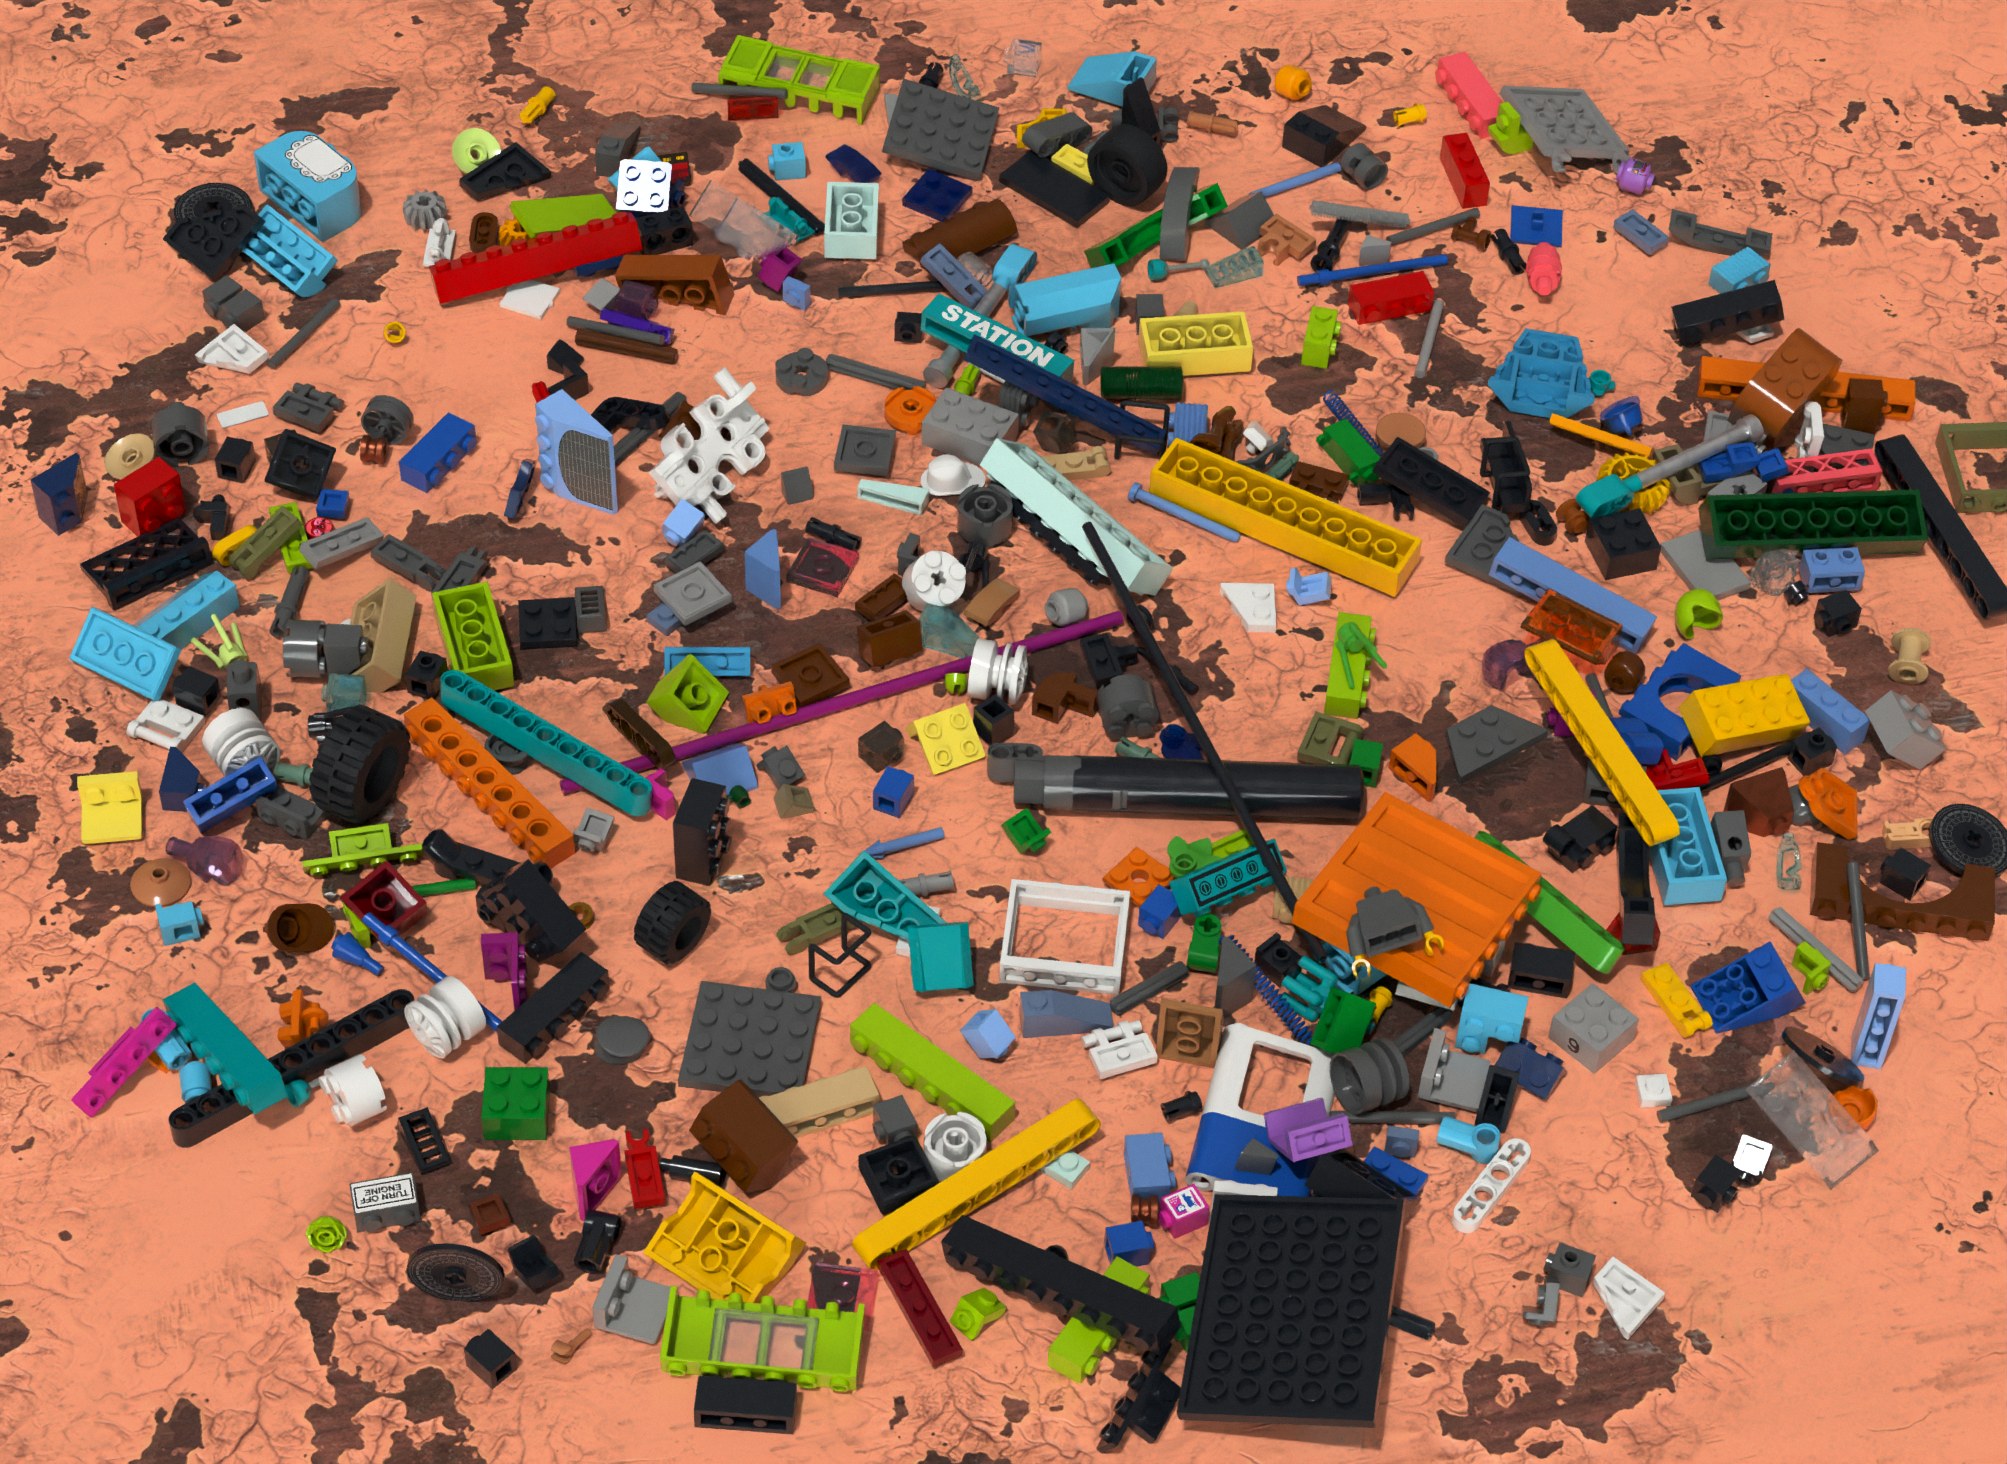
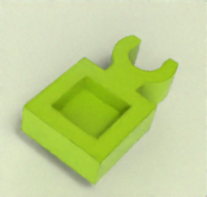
M342 902L344 906L342 909L346 919H348L353 936L364 949L371 947L370 934L372 933Z

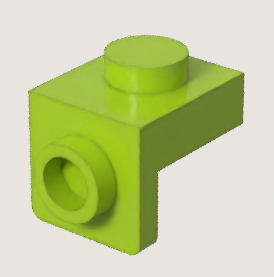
M1806 941L1796 947L1791 965L1806 977L1802 992L1809 995L1815 989L1821 990L1830 979L1828 973L1832 963L1819 950L1810 946Z
M981 1288L960 1298L950 1322L970 1340L978 1337L984 1324L1002 1317L1007 1306L998 1300L993 1292Z

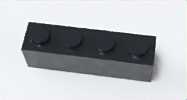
M1775 280L1671 306L1674 325L1681 346L1785 320L1782 300Z
M580 952L497 1026L499 1045L524 1064L528 1063L533 1057L539 1056L544 1051L546 1045L555 1037H560L575 1019L583 1017L595 1001L601 1000L606 996L610 989L608 970L583 952Z

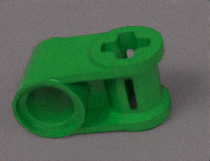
M1204 914L1196 918L1192 942H1190L1186 965L1188 969L1216 973L1220 950L1218 941L1222 926L1221 921L1215 915Z

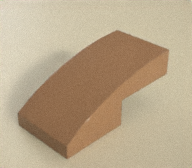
M996 578L974 597L965 608L964 615L988 626L1001 618L1004 607L1018 599L1020 589Z

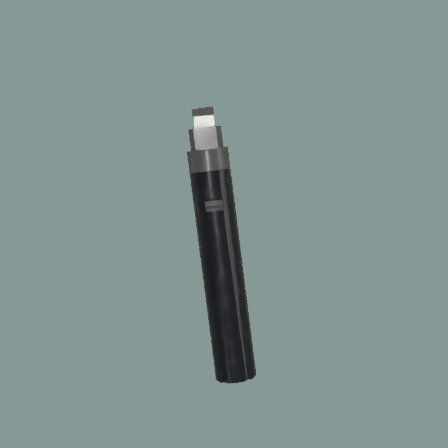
M995 743L989 746L987 751V776L994 781L1014 782V803L1043 804V809L1238 816L1208 760L1082 755L1043 756V751L1039 746L1028 743ZM1222 760L1252 817L1358 820L1362 815L1364 777L1363 769L1359 765Z

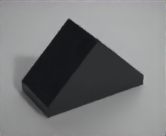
M1494 1065L1489 1066L1474 1125L1492 1124L1498 1128L1499 1132L1505 1133L1515 1099L1520 1072Z

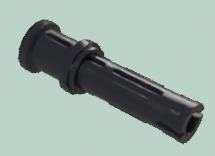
M1336 219L1326 240L1319 244L1317 254L1311 259L1310 264L1315 272L1323 269L1332 271L1334 267L1333 261L1338 259L1340 255L1339 247L1353 220Z

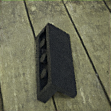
M1511 421L1504 422L1503 435L1497 438L1516 437ZM1481 438L1480 449L1482 455L1485 441L1497 438ZM1515 442L1489 445L1486 467L1493 488L1495 487L1498 474L1525 471ZM1529 475L1501 479L1498 497L1501 513L1529 512L1532 483Z

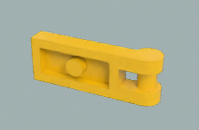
M1668 962L1642 972L1640 980L1682 1037H1689L1694 1035L1695 1030L1700 1029L1703 1031L1713 1026L1710 1014L1702 1010Z

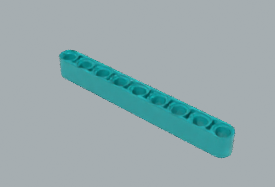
M449 670L442 674L440 679V700L445 707L517 749L527 752L529 756L634 816H643L651 810L652 784L648 779L458 670Z

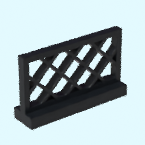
M178 517L161 525L151 533L146 532L80 563V567L85 575L106 596L109 606L116 610L213 564V559L208 541L203 536L199 538ZM174 530H180L179 535H168V533ZM149 542H156L154 547L143 546ZM163 543H175L173 548L162 547ZM123 554H131L129 559L118 558ZM138 555H150L148 559H137ZM98 566H106L104 570H92ZM114 566L124 567L123 571H112Z

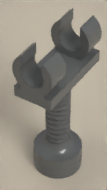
M1159 107L1157 121L1161 130L1160 142L1162 140L1167 143L1177 141L1178 127L1176 124L1178 110L1176 108L1169 107L1164 109V107ZM1113 110L1112 128L1121 125L1122 111Z

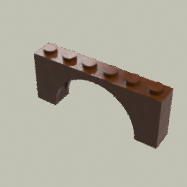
M1817 842L1812 858L1810 915L1852 922L1847 863L1850 862L1847 855V846ZM1965 863L1957 887L1946 896L1925 903H1905L1889 899L1876 893L1860 880L1864 922L1867 924L1908 929L1916 932H1929L1943 936L1970 938L1972 940L1988 941L1995 924L1994 867Z

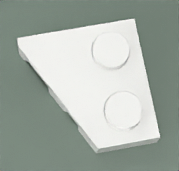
M1220 583L1221 596H1226L1230 601L1231 610L1241 619V624L1247 632L1276 633L1274 584Z
M1612 1257L1593 1280L1595 1289L1623 1337L1627 1340L1662 1302L1665 1296L1664 1291L1615 1257Z

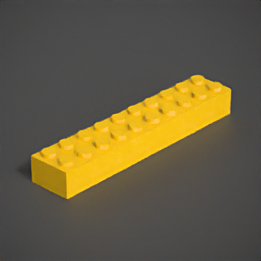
M1179 438L1174 439L1151 470L1149 493L1393 597H1396L1419 562L1422 545L1421 538Z

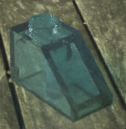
M927 603L918 619L921 626L922 646L959 658L971 656L979 636L955 611Z

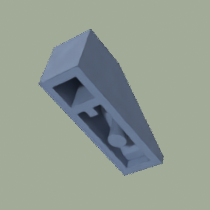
M1054 990L1020 992L1019 1016L1023 1038L1091 1033L1092 1030L1098 1028L1106 1030L1114 1027L1110 1003Z

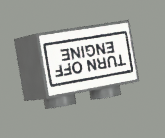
M413 1172L349 1184L357 1233L364 1231L374 1232L380 1228L397 1225L406 1226L413 1222L421 1221Z

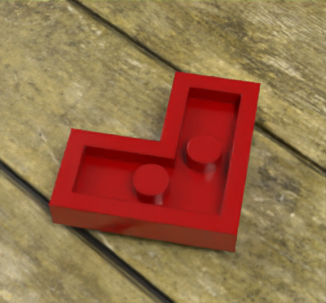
M1665 749L1662 751L1658 764H1640L1647 767L1646 774L1657 790L1692 788L1710 782L1707 769L1701 757L1673 765L1668 751Z

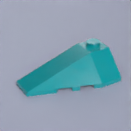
M863 851L823 893L842 912L907 940L909 926L947 923L866 851Z

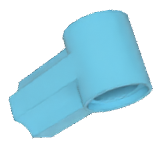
M150 1009L143 1014V1016L141 1017V1022L151 1013L153 1009ZM175 1029L154 1050L168 1070H178L185 1066L192 1058V1052Z
M1445 1116L1440 1124L1436 1142L1470 1153L1472 1158L1478 1163L1489 1164L1499 1151L1500 1132L1492 1124L1483 1123L1475 1126Z

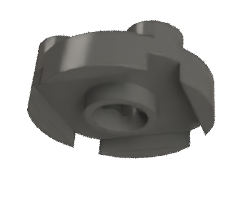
M802 348L798 352L787 354L775 363L776 384L787 394L793 395V392L801 393V396H812L822 391L826 386L828 365L823 358L813 354V351L809 348ZM799 372H804V373H806V375L804 376L803 374H797V373H799Z

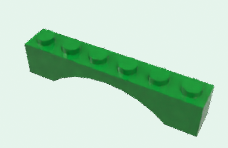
M1218 183L1202 187L1193 193L1188 226L1228 207ZM1163 209L1086 249L1084 253L1091 268L1115 264L1117 267L1160 241Z

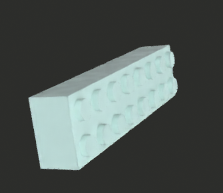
M1000 438L995 439L980 463V466L987 471L986 476L989 479L1005 486V490L1009 492L1011 497L1019 498L1023 502L1022 506L1024 509L1032 514L1039 515L1042 518L1040 522L1044 526L1060 533L1059 538L1063 542L1071 546L1074 545L1078 549L1077 553L1079 556L1087 561L1094 562L1097 565L1096 570L1108 577L1082 529L1084 523L1092 522L1129 592H1135L1141 596L1144 594L1156 596L1173 570L1167 562L1028 445Z

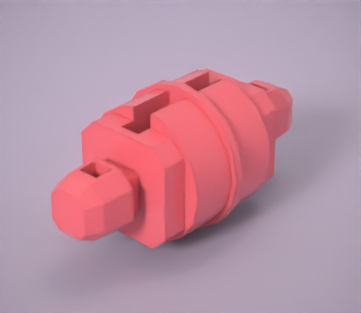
M1540 242L1536 247H1533L1530 250L1526 264L1528 282L1531 284L1532 289L1540 295H1548L1552 290H1555L1558 287L1562 273L1560 255L1556 248L1548 242Z

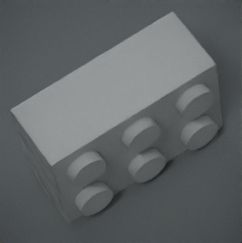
M946 387L922 421V445L980 466L996 438L1015 442L1018 437L1019 414Z

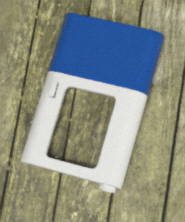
M1242 1023L1228 1025L1224 1029L1185 1181L1188 1185L1195 1184L1199 1191L1213 1190L1215 1180H1232L1243 1184H1264L1269 1187H1277V1196L1310 1197L1312 1190L1305 1186V1183L1320 1155L1296 1162L1291 1161L1268 1142L1264 1116L1241 1109L1238 1106L1252 1047L1258 1044L1282 1053L1307 1059L1311 1062L1302 1102L1322 1097L1324 1099L1326 1115L1329 1117L1335 1095L1330 1079V1061L1335 1054L1260 1031ZM1252 1138L1279 1155L1270 1175L1235 1169L1241 1152ZM1204 1177L1209 1182H1200V1180Z

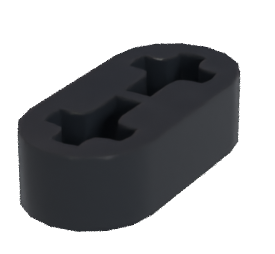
M1530 500L1529 512H1520L1519 519L1536 544L1542 546L1550 545L1555 541L1557 525L1541 502Z

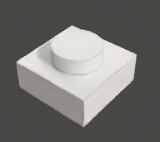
M1667 1074L1636 1076L1634 1083L1640 1108L1671 1106L1672 1095Z

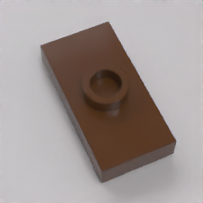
M895 573L857 600L855 602V610L871 622L885 617L907 600V595L902 586V578Z

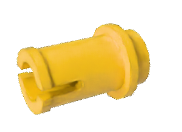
M1415 103L1413 107L1394 111L1393 118L1394 122H1397V127L1415 121L1421 123L1423 119L1427 118V112L1423 104Z
M1378 986L1370 992L1369 1001L1376 1003L1372 1022L1376 1025L1385 1008L1391 1006L1393 1001L1392 993L1382 986Z

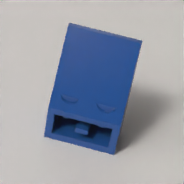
M1771 941L1691 985L1704 1011L1710 1014L1713 1028L1717 1034L1779 1018L1806 1003Z

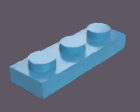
M664 647L665 675L689 654H692L713 676L751 675V647Z

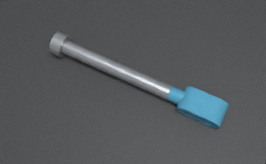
M1013 243L1010 244L995 265L992 274V281L994 283L974 310L989 317L1009 289V286L1024 283L1035 266L1037 252ZM948 345L940 358L931 360L924 369L923 376L926 382L936 388L945 387L953 376L951 368L963 351Z

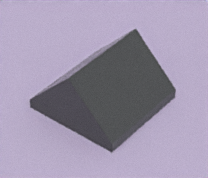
M1262 191L1240 197L1228 205V207L1207 219L1205 225L1239 249L1244 250L1263 237L1259 234L1260 227L1274 214Z
M1223 937L1215 999V1008L1223 1009V1019L1252 1002L1256 964L1229 937Z

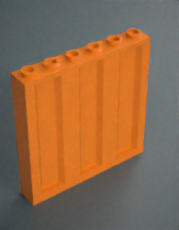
M1384 792L1295 903L1292 924L1350 954L1346 931L1352 915L1358 913L1356 903L1365 899L1364 893L1370 887H1379L1382 893L1392 889L1398 890L1403 897H1408L1424 906L1434 926L1433 933L1441 936L1444 941L1443 949L1440 951L1437 943L1430 942L1429 946L1432 948L1433 954L1432 956L1427 955L1424 951L1426 938L1422 934L1423 940L1369 958L1365 953L1363 954L1364 960H1367L1374 968L1451 1008L1457 998L1462 1000L1465 997L1472 978L1475 980L1479 978L1485 966L1484 962L1487 959L1491 961L1494 958L1501 939L1504 941L1508 939L1514 927L1513 923L1516 920L1520 922L1528 909V903L1530 901L1534 903L1542 890V886L1539 885L1542 873L1401 799Z

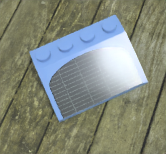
M563 389L536 403L535 422L538 431L537 443L540 454L538 460L541 466L540 480L544 487L551 489L559 497L613 515L618 512L613 435Z

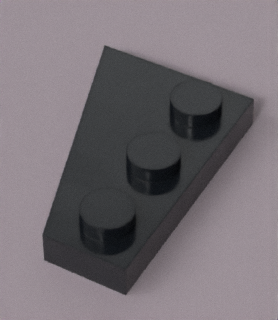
M515 142L460 178L459 186L478 201L550 179L551 171Z

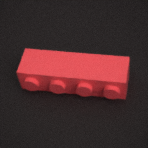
M1466 52L1439 58L1438 68L1435 71L1437 82L1443 86L1448 97L1454 101L1460 114L1464 115L1471 129L1475 130L1480 139L1491 137L1488 133V126L1496 123L1499 104L1503 102Z

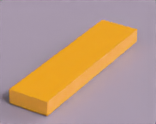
M1553 413L1550 417V424L1557 428L1632 454L1638 453V456L1641 457L1647 455L1649 460L1653 459V450L1655 449Z

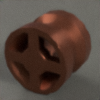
M364 435L360 446L361 462L375 460L377 464H384L388 453L387 437L373 439L370 435Z
M1132 1194L1131 1223L1143 1221V1223H1147L1150 1227H1157V1195L1141 1198L1138 1194Z

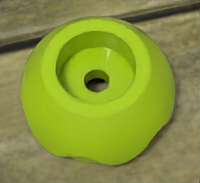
M320 1216L309 1224L306 1230V1238L309 1240L311 1247L324 1253H329L342 1246L344 1240L347 1239V1232L339 1219L332 1216Z

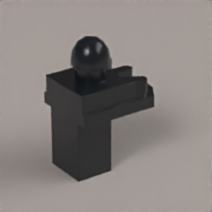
M217 494L213 497L212 502L201 500L200 506L194 509L193 517L199 523H211L210 535L212 540L225 538L227 536L228 524L230 523V510L225 497Z

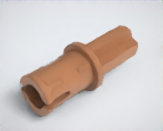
M1191 110L1188 115L1187 126L1208 130V133L1214 131L1235 135L1238 129V122L1217 117L1215 113L1208 115Z

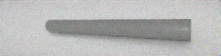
M1439 299L1433 303L1415 370L1417 378H1424L1444 306V302Z

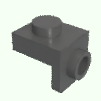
M909 533L905 543H900L897 551L898 575L903 576L907 567L920 558V535Z
M787 745L780 750L776 746L761 754L763 760L756 765L759 770L763 767L765 768L777 790L783 784L790 785L805 776Z

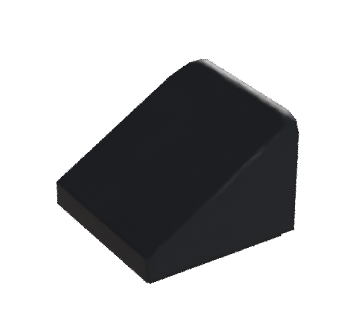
M559 339L547 354V366L550 370L564 374V363L572 359L580 366L584 361V357L566 342Z

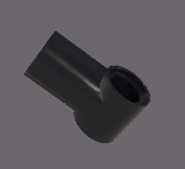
M594 1209L587 1211L582 1229L583 1237L574 1258L575 1266L579 1267L583 1272L590 1274L601 1272L609 1247L618 1238L621 1228L620 1215Z

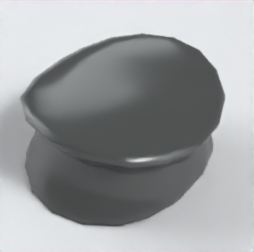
M490 734L484 744V748L511 774L522 772L528 767L532 759L527 752L517 749L493 734Z
M614 1016L606 1018L599 1024L596 1031L595 1053L601 1060L611 1064L634 1062L645 1051V1046L650 1036L648 1027L643 1021L634 1017Z

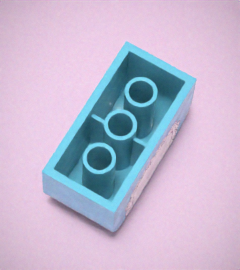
M294 131L284 134L254 151L259 190L321 242H325L351 227L359 220L362 211L356 168L350 159L336 151L332 144L326 143L314 133Z

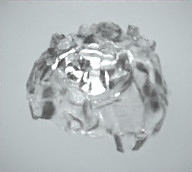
M1783 549L1764 552L1761 557L1757 558L1749 574L1750 577L1748 579L1752 581V587H1757L1770 596H1780L1795 583L1796 569L1802 562V560L1795 557L1798 551Z

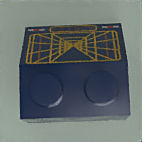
M75 453L31 479L38 516L58 536L82 522L88 496L80 455Z

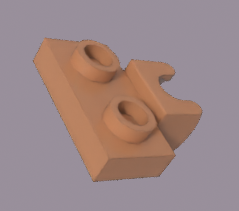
M1275 214L1260 227L1259 234L1263 237L1258 243L1257 250L1259 256L1274 253L1276 259H1274L1273 265L1278 266L1288 258L1289 253L1300 260L1315 247L1316 238L1280 215Z

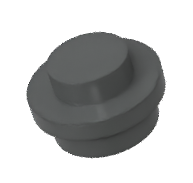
M774 968L766 977V989L792 993L796 987L795 976L787 968Z

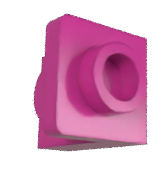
M660 768L654 774L648 775L646 779L652 784L651 809L667 821L675 815V798L671 790L667 788L666 771Z

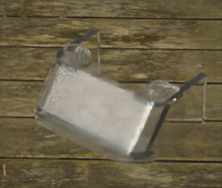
M712 180L709 181L689 214L692 218L716 232L715 238L726 245L730 243L738 248L736 253L748 261L751 257L758 259L793 246L799 238V235Z

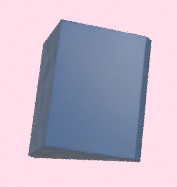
M772 529L744 552L745 584L747 591L773 608L780 609L781 589L777 529Z
M733 744L682 761V766L690 781L692 778L724 785L726 786V795H729L730 790L737 785L744 787L747 792L758 788L746 745Z

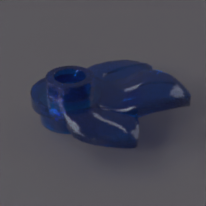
M1169 724L1161 731L1159 736L1160 741L1163 743L1161 752L1165 758L1204 760L1200 752L1203 750L1194 733H1187L1183 727L1176 724Z

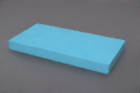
M91 607L69 659L152 700L160 701L182 649L98 608Z

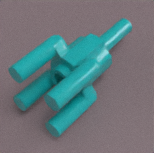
M1304 955L1298 965L1323 980L1320 984L1303 972L1299 973L1296 980L1287 975L1281 985L1309 1002L1308 1006L1286 992L1282 993L1283 996L1278 1002L1286 998V1002L1283 1005L1290 1003L1289 1009L1294 1008L1293 1012H1298V1015L1314 1022L1322 1013L1330 989L1335 987L1338 977ZM1371 1021L1368 1024L1366 1033L1371 1034L1376 1024Z

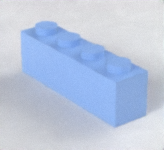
M1875 963L1851 1038V1061L1856 1066L1882 1068L1905 999L1906 967Z

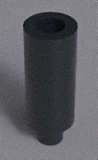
M673 1155L672 1159L661 1158L659 1164L660 1170L669 1172V1177L691 1181V1176L694 1172H697L719 1186L723 1178L724 1169L719 1163Z

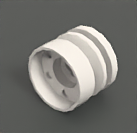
M978 638L971 660L968 697L986 700L989 698L992 688L997 689V695L1003 701L1006 692L1009 691V704L1017 705L1027 679V647L1019 645L1015 657H1012L1013 645L1007 643L1003 655H998L997 641Z
M246 708L231 709L220 714L209 724L202 738L203 748L217 764L224 777L260 756L270 772H272L281 755L278 744L265 730L262 722L253 711Z
M446 976L432 986L429 991L430 996L421 994L416 1001L410 1002L404 1008L405 1018L413 1034L422 1046L437 1058H445L452 1050L460 1047L461 1039L470 1040L486 1026V1017L477 999L460 980L453 976Z

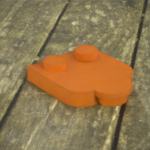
M1820 768L1809 776L1805 775L1799 779V789L1804 798L1809 801V807L1818 820L1847 840L1858 836L1857 790L1824 768Z

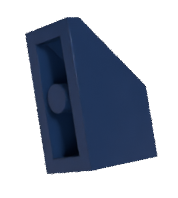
M170 746L159 789L162 809L166 811L187 812L183 801L205 789L206 784L201 781L200 771L177 747Z

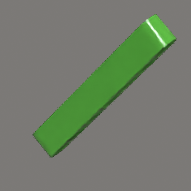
M1478 831L1474 837L1526 864L1492 835L1484 831ZM1541 876L1539 885L1542 886L1541 893L1534 903L1531 901L1528 903L1526 912L1594 969L1609 974L1625 950L1624 945Z

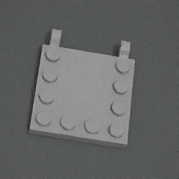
M1524 86L1502 87L1499 94L1505 102L1508 101L1521 116L1520 123L1529 134V137L1538 146L1540 152L1544 156L1552 158V168L1555 172H1565L1566 169L1563 166V162H1571V157L1612 159L1613 171L1617 174L1621 162H1626L1628 158H1631L1628 155L1629 149L1584 89Z

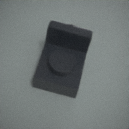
M897 312L894 341L921 343L922 313Z

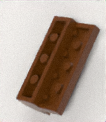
M997 198L990 202H977L972 208L953 214L952 218L944 222H937L923 232L914 233L911 235V238L903 241L902 245L904 252L918 257L920 263L922 256L940 243L959 262L1017 233L1018 230L1010 210Z

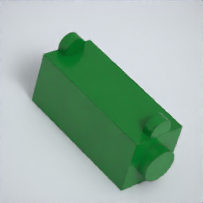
M1347 419L1325 427L1323 434L1316 438L1318 445L1325 450L1345 474L1349 475V480L1357 488L1358 485L1372 483L1380 478L1372 470L1381 457Z

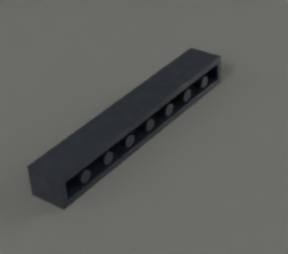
M962 1215L941 1241L945 1260L956 1269L962 1268L973 1273L981 1280L987 1279L1000 1285L1006 1291H1014L1026 1296L1033 1303H1041L1051 1307L1061 1315L1067 1314L1080 1320L1088 1327L1094 1326L1113 1338L1131 1342L1143 1351L1149 1350L1161 1355L1181 1328L1176 1306Z

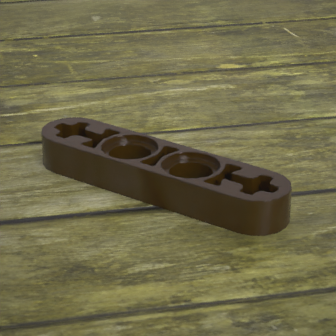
M618 698L605 705L606 714L611 724L657 768L664 769L675 764V754L670 744L625 701Z

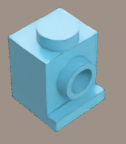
M192 901L174 904L162 908L161 904L155 905L164 946L200 938L198 926L204 925L200 907L194 908Z

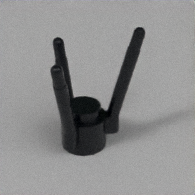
M972 541L967 544L965 553L960 555L958 561L966 566V573L970 572V570L982 569L983 589L988 585V567L990 561L986 559L988 550L983 543Z
M363 705L309 715V737L317 738V744H322L328 729L334 726L333 723L337 718L342 717L341 715L345 711Z

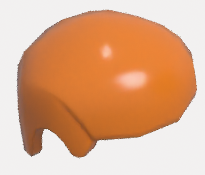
M1850 1085L1845 1089L1837 1091L1830 1099L1829 1115L1836 1126L1843 1130L1857 1132L1867 1129L1876 1118L1878 1100L1870 1088L1861 1089Z

